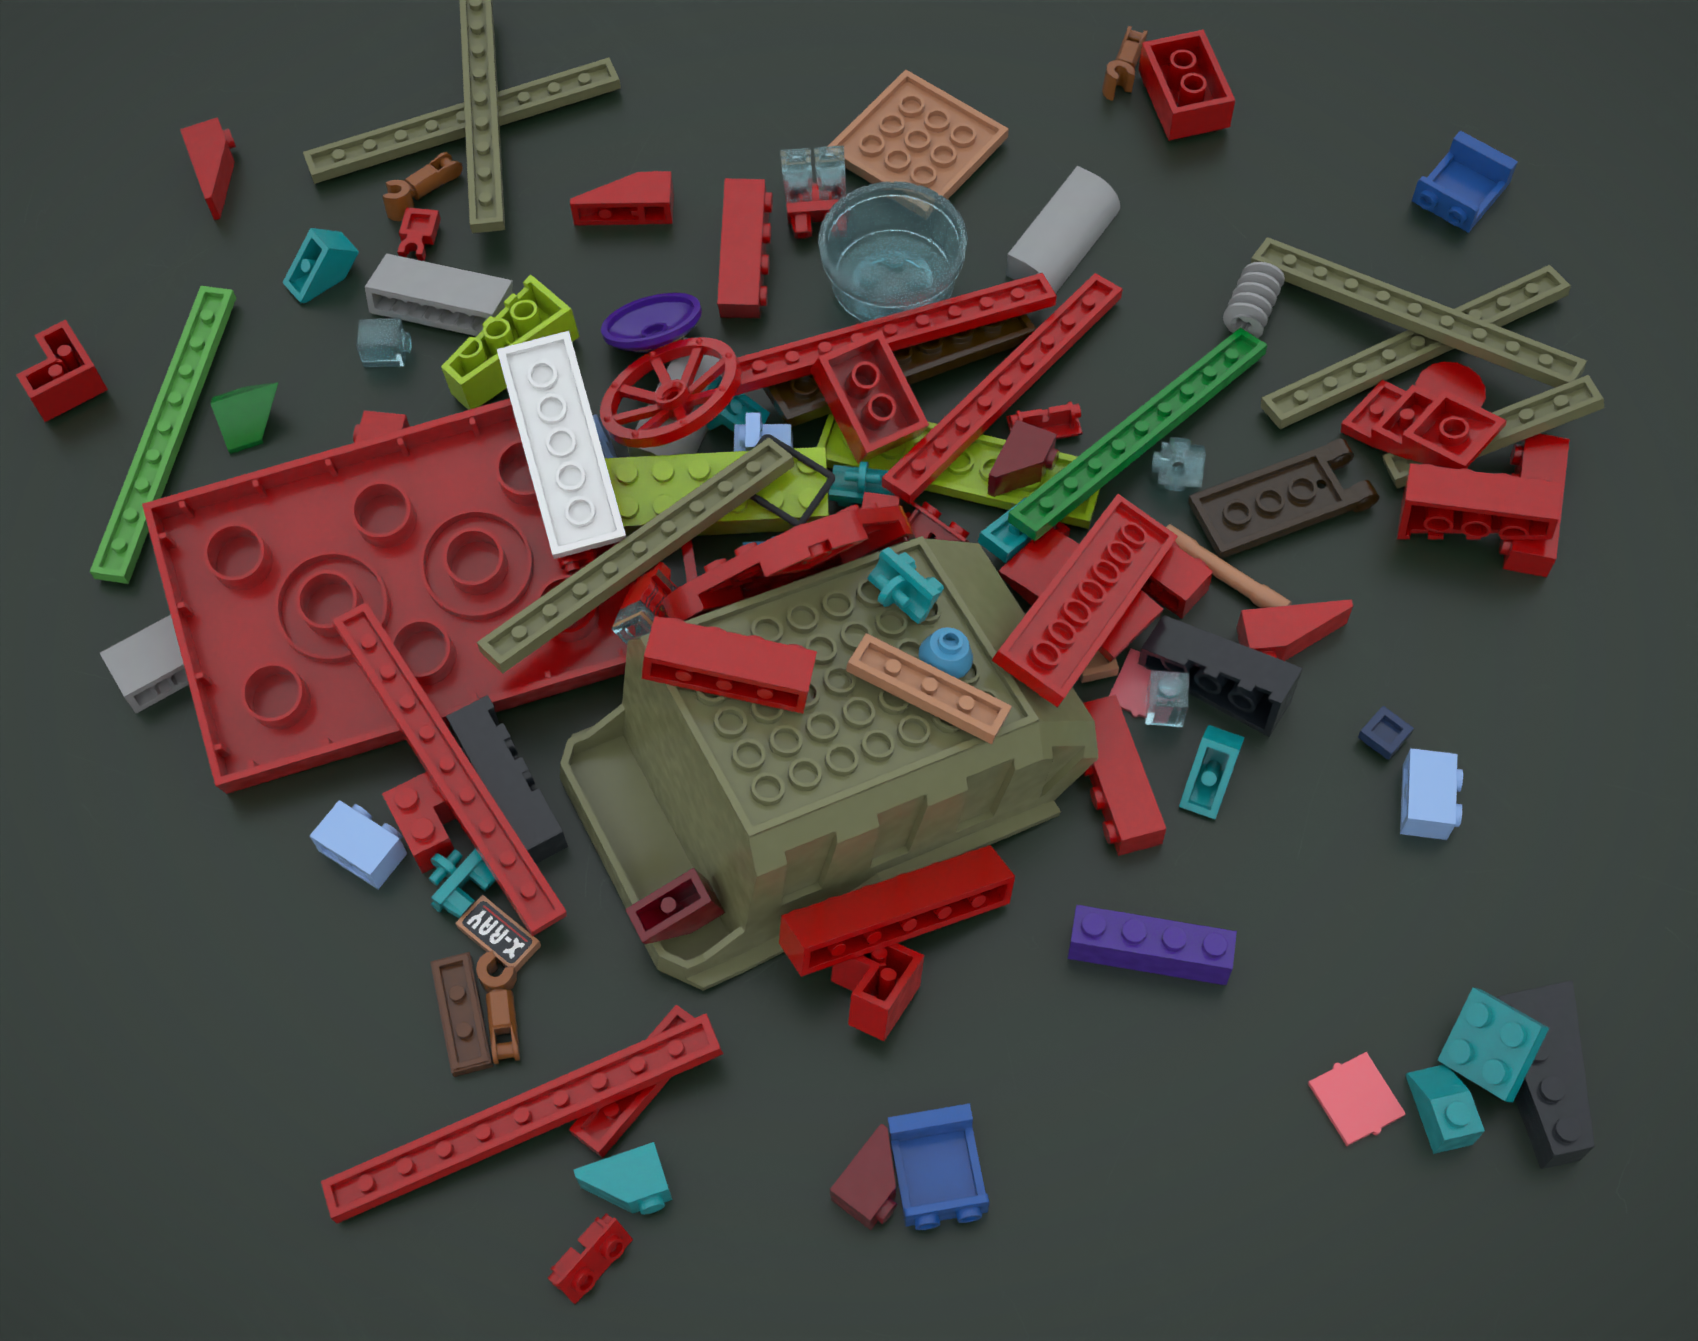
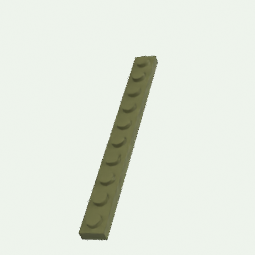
M459 0L470 228L472 233L505 230L493 0Z
M608 57L498 91L500 126L620 89V79L610 58ZM464 102L304 151L303 154L314 184L466 137Z
M1269 237L1265 239L1251 258V263L1266 262L1278 267L1284 273L1285 281L1555 388L1579 379L1586 367L1587 360Z
M1548 265L1454 309L1501 327L1568 296L1571 285L1551 265ZM1407 330L1262 397L1261 408L1277 427L1282 429L1375 386L1382 379H1390L1454 348Z
M767 438L477 642L479 651L503 674L793 468V456L771 438Z

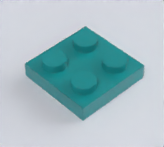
M1473 987L1442 1049L1438 1061L1506 1102H1513L1549 1027L1489 993Z

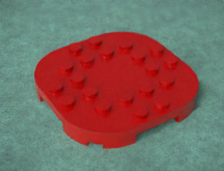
M872 503L859 509L858 505H852L836 514L795 526L759 545L756 542H752L734 550L736 557L728 561L726 558L707 564L704 566L706 573L671 592L664 598L662 603L668 618H678L682 621H687L714 609L793 583L795 580L831 567H836L842 563L845 564L871 555L884 548L914 538L915 535L902 506L878 507L877 503Z

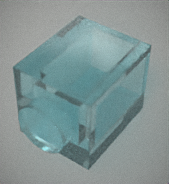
M401 318L359 319L356 348L363 366H405L406 353L411 352L410 332H405Z
M1151 670L1146 690L1145 724L1183 727L1188 709L1189 673Z

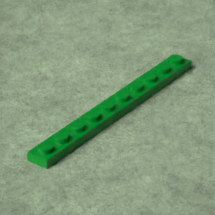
M1240 327L1009 511L1008 522L1032 540L1036 541L1261 359L1266 354L1267 344Z

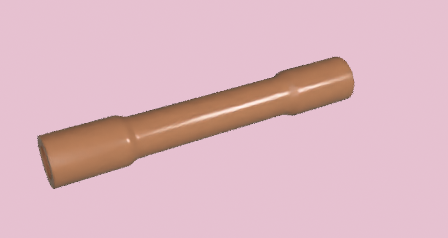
M1169 524L1166 527L1178 536L1175 542L1180 549L1193 558H1199L1204 561L1209 569L1213 571V576L1249 598L1256 606L1268 608L1292 604L1290 600L1273 589L1258 583L1200 546L1196 540L1173 525Z

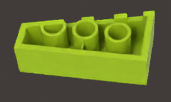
M531 274L523 282L524 288L517 295L512 293L504 301L505 308L495 318L490 316L482 324L483 330L475 338L469 337L441 366L451 394L468 410L480 407L507 388L497 349L569 331L572 342L580 337L572 309Z

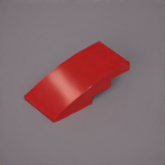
M1382 379L1342 421L1341 433L1405 459L1443 468L1467 469L1506 426L1507 420L1446 390H1443L1437 397L1415 385H1412L1405 391Z
M1051 528L1036 541L1031 540L998 573L1007 584L1033 606L1079 543ZM1140 590L1098 651L1112 662L1161 614L1163 608Z

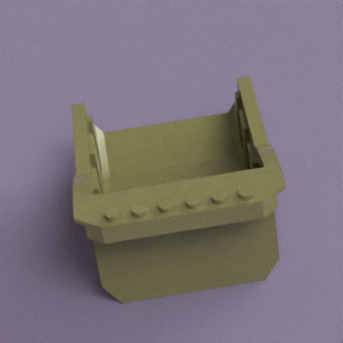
M921 536L890 546L896 554L906 552L915 560L917 567L915 570L924 578L935 577L944 585L939 599L933 605L926 620L920 624L912 620L896 604L893 603L888 607H884L878 602V596L881 591L867 578L877 565L882 550L684 621L704 627H719L727 632L745 636L756 635L777 643L797 644L806 649L817 651L803 714L641 679L643 658L650 633L628 640L622 704L594 726L574 733L571 738H568L560 762V780L625 908L630 907L692 868L699 871L709 881L725 913L695 932L644 944L657 970L704 991L783 953L784 950L779 944L781 915L789 913L794 909H801L825 901L830 897H837L855 891L866 885H872L896 877L901 873H908L929 866L934 862H941L962 855L970 850L991 845L1060 815L1061 811L1054 800L1099 758L1095 721L1073 687L1057 708L992 661L995 654L1023 619L1025 613L979 543L926 539ZM946 627L961 631L969 641L973 653V664L969 672L959 678V680L1012 706L994 742L990 744L847 672L848 661L865 634L867 633L919 659L920 645L932 633Z

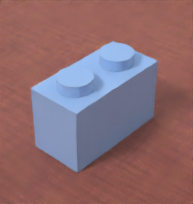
M1410 748L1402 766L1400 834L1447 840L1454 827L1460 826L1462 804H1456V795L1462 788L1463 770L1457 769V754Z
M340 800L310 835L319 852L378 890L407 855L401 842L402 835L394 827L387 823L380 826L372 821V816L361 806L354 804L350 807Z

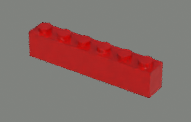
M991 845L970 850L962 855L941 862H934L929 866L908 873H901L896 877L872 885H866L855 891L837 897H830L825 901L801 909H794L789 913L781 915L779 944L802 977L1010 904L1015 875Z

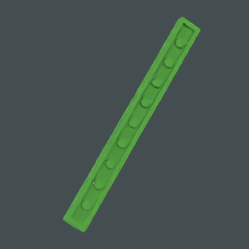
M200 286L90 569L94 579L129 584L149 531L142 504L162 497L236 301L234 291L231 289Z

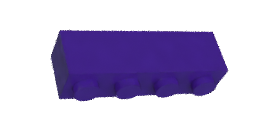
M1076 905L1068 959L1227 985L1233 969L1237 931Z

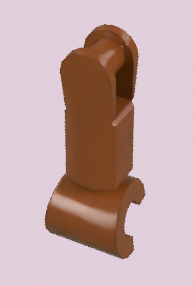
M1128 26L1116 59L1109 62L1106 67L1102 93L1107 99L1113 101L1117 85L1122 86L1125 92L1132 93L1135 68L1141 54L1142 42H1146L1147 30H1144L1142 33L1134 31L1132 26Z
M443 152L404 181L390 180L385 182L388 193L382 197L388 218L393 221H402L406 207L415 208L413 197L418 201L439 186L456 179L463 170L462 164L458 161H452V156L447 152Z
M492 950L480 957L477 962L476 972L482 988L487 992L486 1005L490 1042L495 1065L499 1064L501 1059L513 1057L515 1061H520V1048L514 996L511 991L516 983L517 973L515 967L510 966L505 967L501 975L497 977L491 976L498 969L497 960ZM511 1033L512 1041L497 1043V1035Z

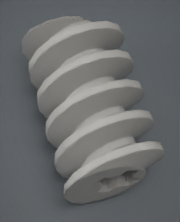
M1253 262L1242 270L1241 277L1238 279L1237 286L1223 315L1224 324L1230 332L1234 333L1241 327L1256 338L1263 334L1268 317L1271 315L1272 307L1275 305L1281 286H1283L1285 281L1284 273L1278 267L1266 262Z

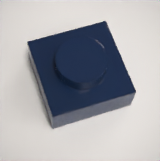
M1382 706L1361 729L1358 738L1389 760L1411 736L1414 728L1385 706Z

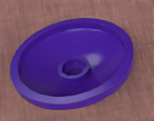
M663 293L630 302L611 313L602 323L601 333L604 341L617 349L646 353L681 340L698 323L702 315V308L699 300L689 294Z

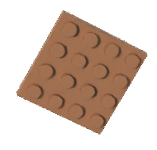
M905 70L826 147V156L832 160H844L843 167L930 218L1008 138L1009 129L910 71Z

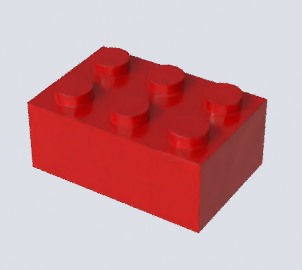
M1204 29L1142 42L1138 70L1168 140L1225 129L1231 126L1235 98Z
M882 330L819 356L810 369L857 464L919 437L929 426Z

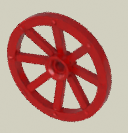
M688 338L659 347L637 359L612 382L601 402V422L614 441L627 447H656L682 439L708 424L729 404L740 385L742 373L740 363L730 346L713 338ZM703 355L720 359L693 383ZM690 356L681 380H671L664 364L681 357ZM653 369L662 384L656 392L633 387L640 378ZM724 372L723 379L718 388L701 392ZM623 397L652 404L617 414ZM703 404L697 410L692 412L694 406ZM652 417L638 430L621 426ZM668 419L677 420L674 423L660 427Z

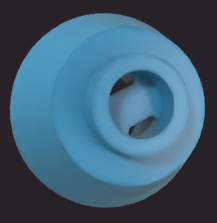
M954 628L938 629L928 636L919 648V660L957 679L965 676L973 664V653L967 637L961 631Z

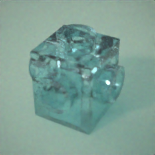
M1172 437L1170 442L1161 441L1160 452H1153L1151 472L1157 473L1158 484H1164L1165 489L1173 491H1184L1186 486L1201 488L1206 456L1205 447L1203 445H1192L1190 439ZM1176 462L1182 463L1180 466L1173 465Z

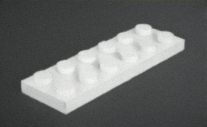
M569 331L497 349L553 558L557 559L622 541L626 538L625 530Z

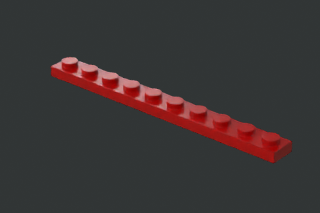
M1039 273L737 357L742 373L740 385L734 396L811 375L810 369L819 356L879 330H882L891 350L896 351L1055 306L1057 295L1045 275Z
M1094 273L882 477V487L894 495L900 496L908 504H911L1121 299L1123 289Z
M367 602L332 619L334 628L531 936L533 937L565 918L567 911Z
M707 1013L322 1180L321 1184L331 1219L336 1224L723 1055Z

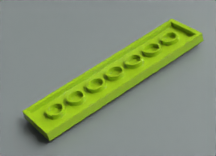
M830 413L817 447L826 448L827 467L833 468V465L859 467L860 464H857L833 414ZM928 422L929 426L919 437L864 462H868L869 469L889 471L937 424ZM982 434L925 490L1010 510L1078 456L1059 452L1054 469H1047L1041 482L993 497L987 494L988 476L1006 440ZM1100 489L1060 522L1089 529Z

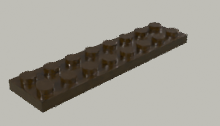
M1023 314L892 352L910 385L1016 347L1023 343L1036 330V327L1028 316ZM812 374L763 388L784 424H791L792 427L832 413Z

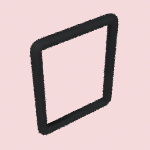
M765 434L756 446L767 438H771L794 458L828 478L800 520L795 519L757 494L750 497L751 500L791 525L798 526L804 524L833 485L835 475L776 437Z

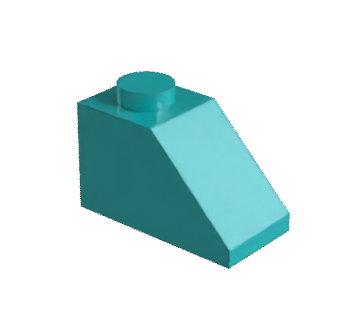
M310 228L282 283L300 303H307L344 280L359 251L340 231Z
M1211 725L1207 726L1179 807L1216 819L1245 737Z
M1439 1065L1409 1072L1405 1075L1433 1154L1473 1145L1484 1133L1485 1130L1470 1090L1448 1066Z
M654 1142L573 1169L582 1189L630 1213L640 1211L643 1215L651 1214L664 1208V1202L673 1200Z

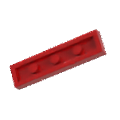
M675 1005L648 1038L694 1019V1017L678 1005ZM670 1078L579 1117L569 1128V1131L579 1141L603 1158Z

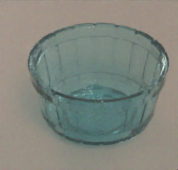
M890 181L869 184L867 187L863 186L846 194V197L843 196L831 207L830 212H827L822 221L821 232H819L818 238L821 261L824 270L831 280L837 300L857 320L867 322L950 298L955 280L964 263L968 237L963 218L958 210H955L951 202L942 195L939 196L937 192L921 185L916 186L913 183L894 181V183H890Z

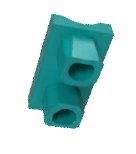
M863 461L860 462L859 467L833 465L832 473L835 475V481L829 489V501H836L838 506L849 507L856 503L862 504L864 492L895 496L882 487V477L888 470L869 469L868 462Z
M887 547L881 551L879 561L867 579L881 591L878 596V602L881 605L888 607L894 603L912 620L920 624L926 620L933 605L939 599L944 585L935 577L924 578L915 570L917 568L915 560L906 552L896 554L890 547Z
M476 848L458 868L455 865L463 858V855L456 849L447 858L436 853L430 859L437 869L428 879L437 886L445 876L448 878L431 897L433 900L431 906L439 913L444 908L447 912L460 919L475 903V900L461 888L471 880L483 891H486L496 881Z

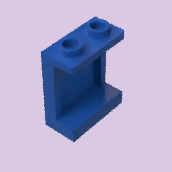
M1460 130L1453 138L1448 154L1427 178L1422 176L1418 180L1412 202L1469 233L1510 184L1518 161Z
M970 1103L888 1117V1133L906 1227L915 1225L916 1230H927L940 1226L941 1220L957 1218L959 1223H967L981 1219L982 1213L988 1212L989 1198L985 1192L972 1127L973 1117Z

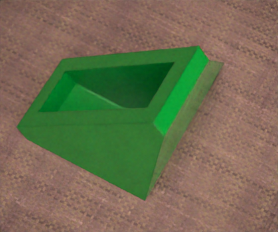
M279 382L246 386L212 397L210 404L229 454L264 444L262 438Z

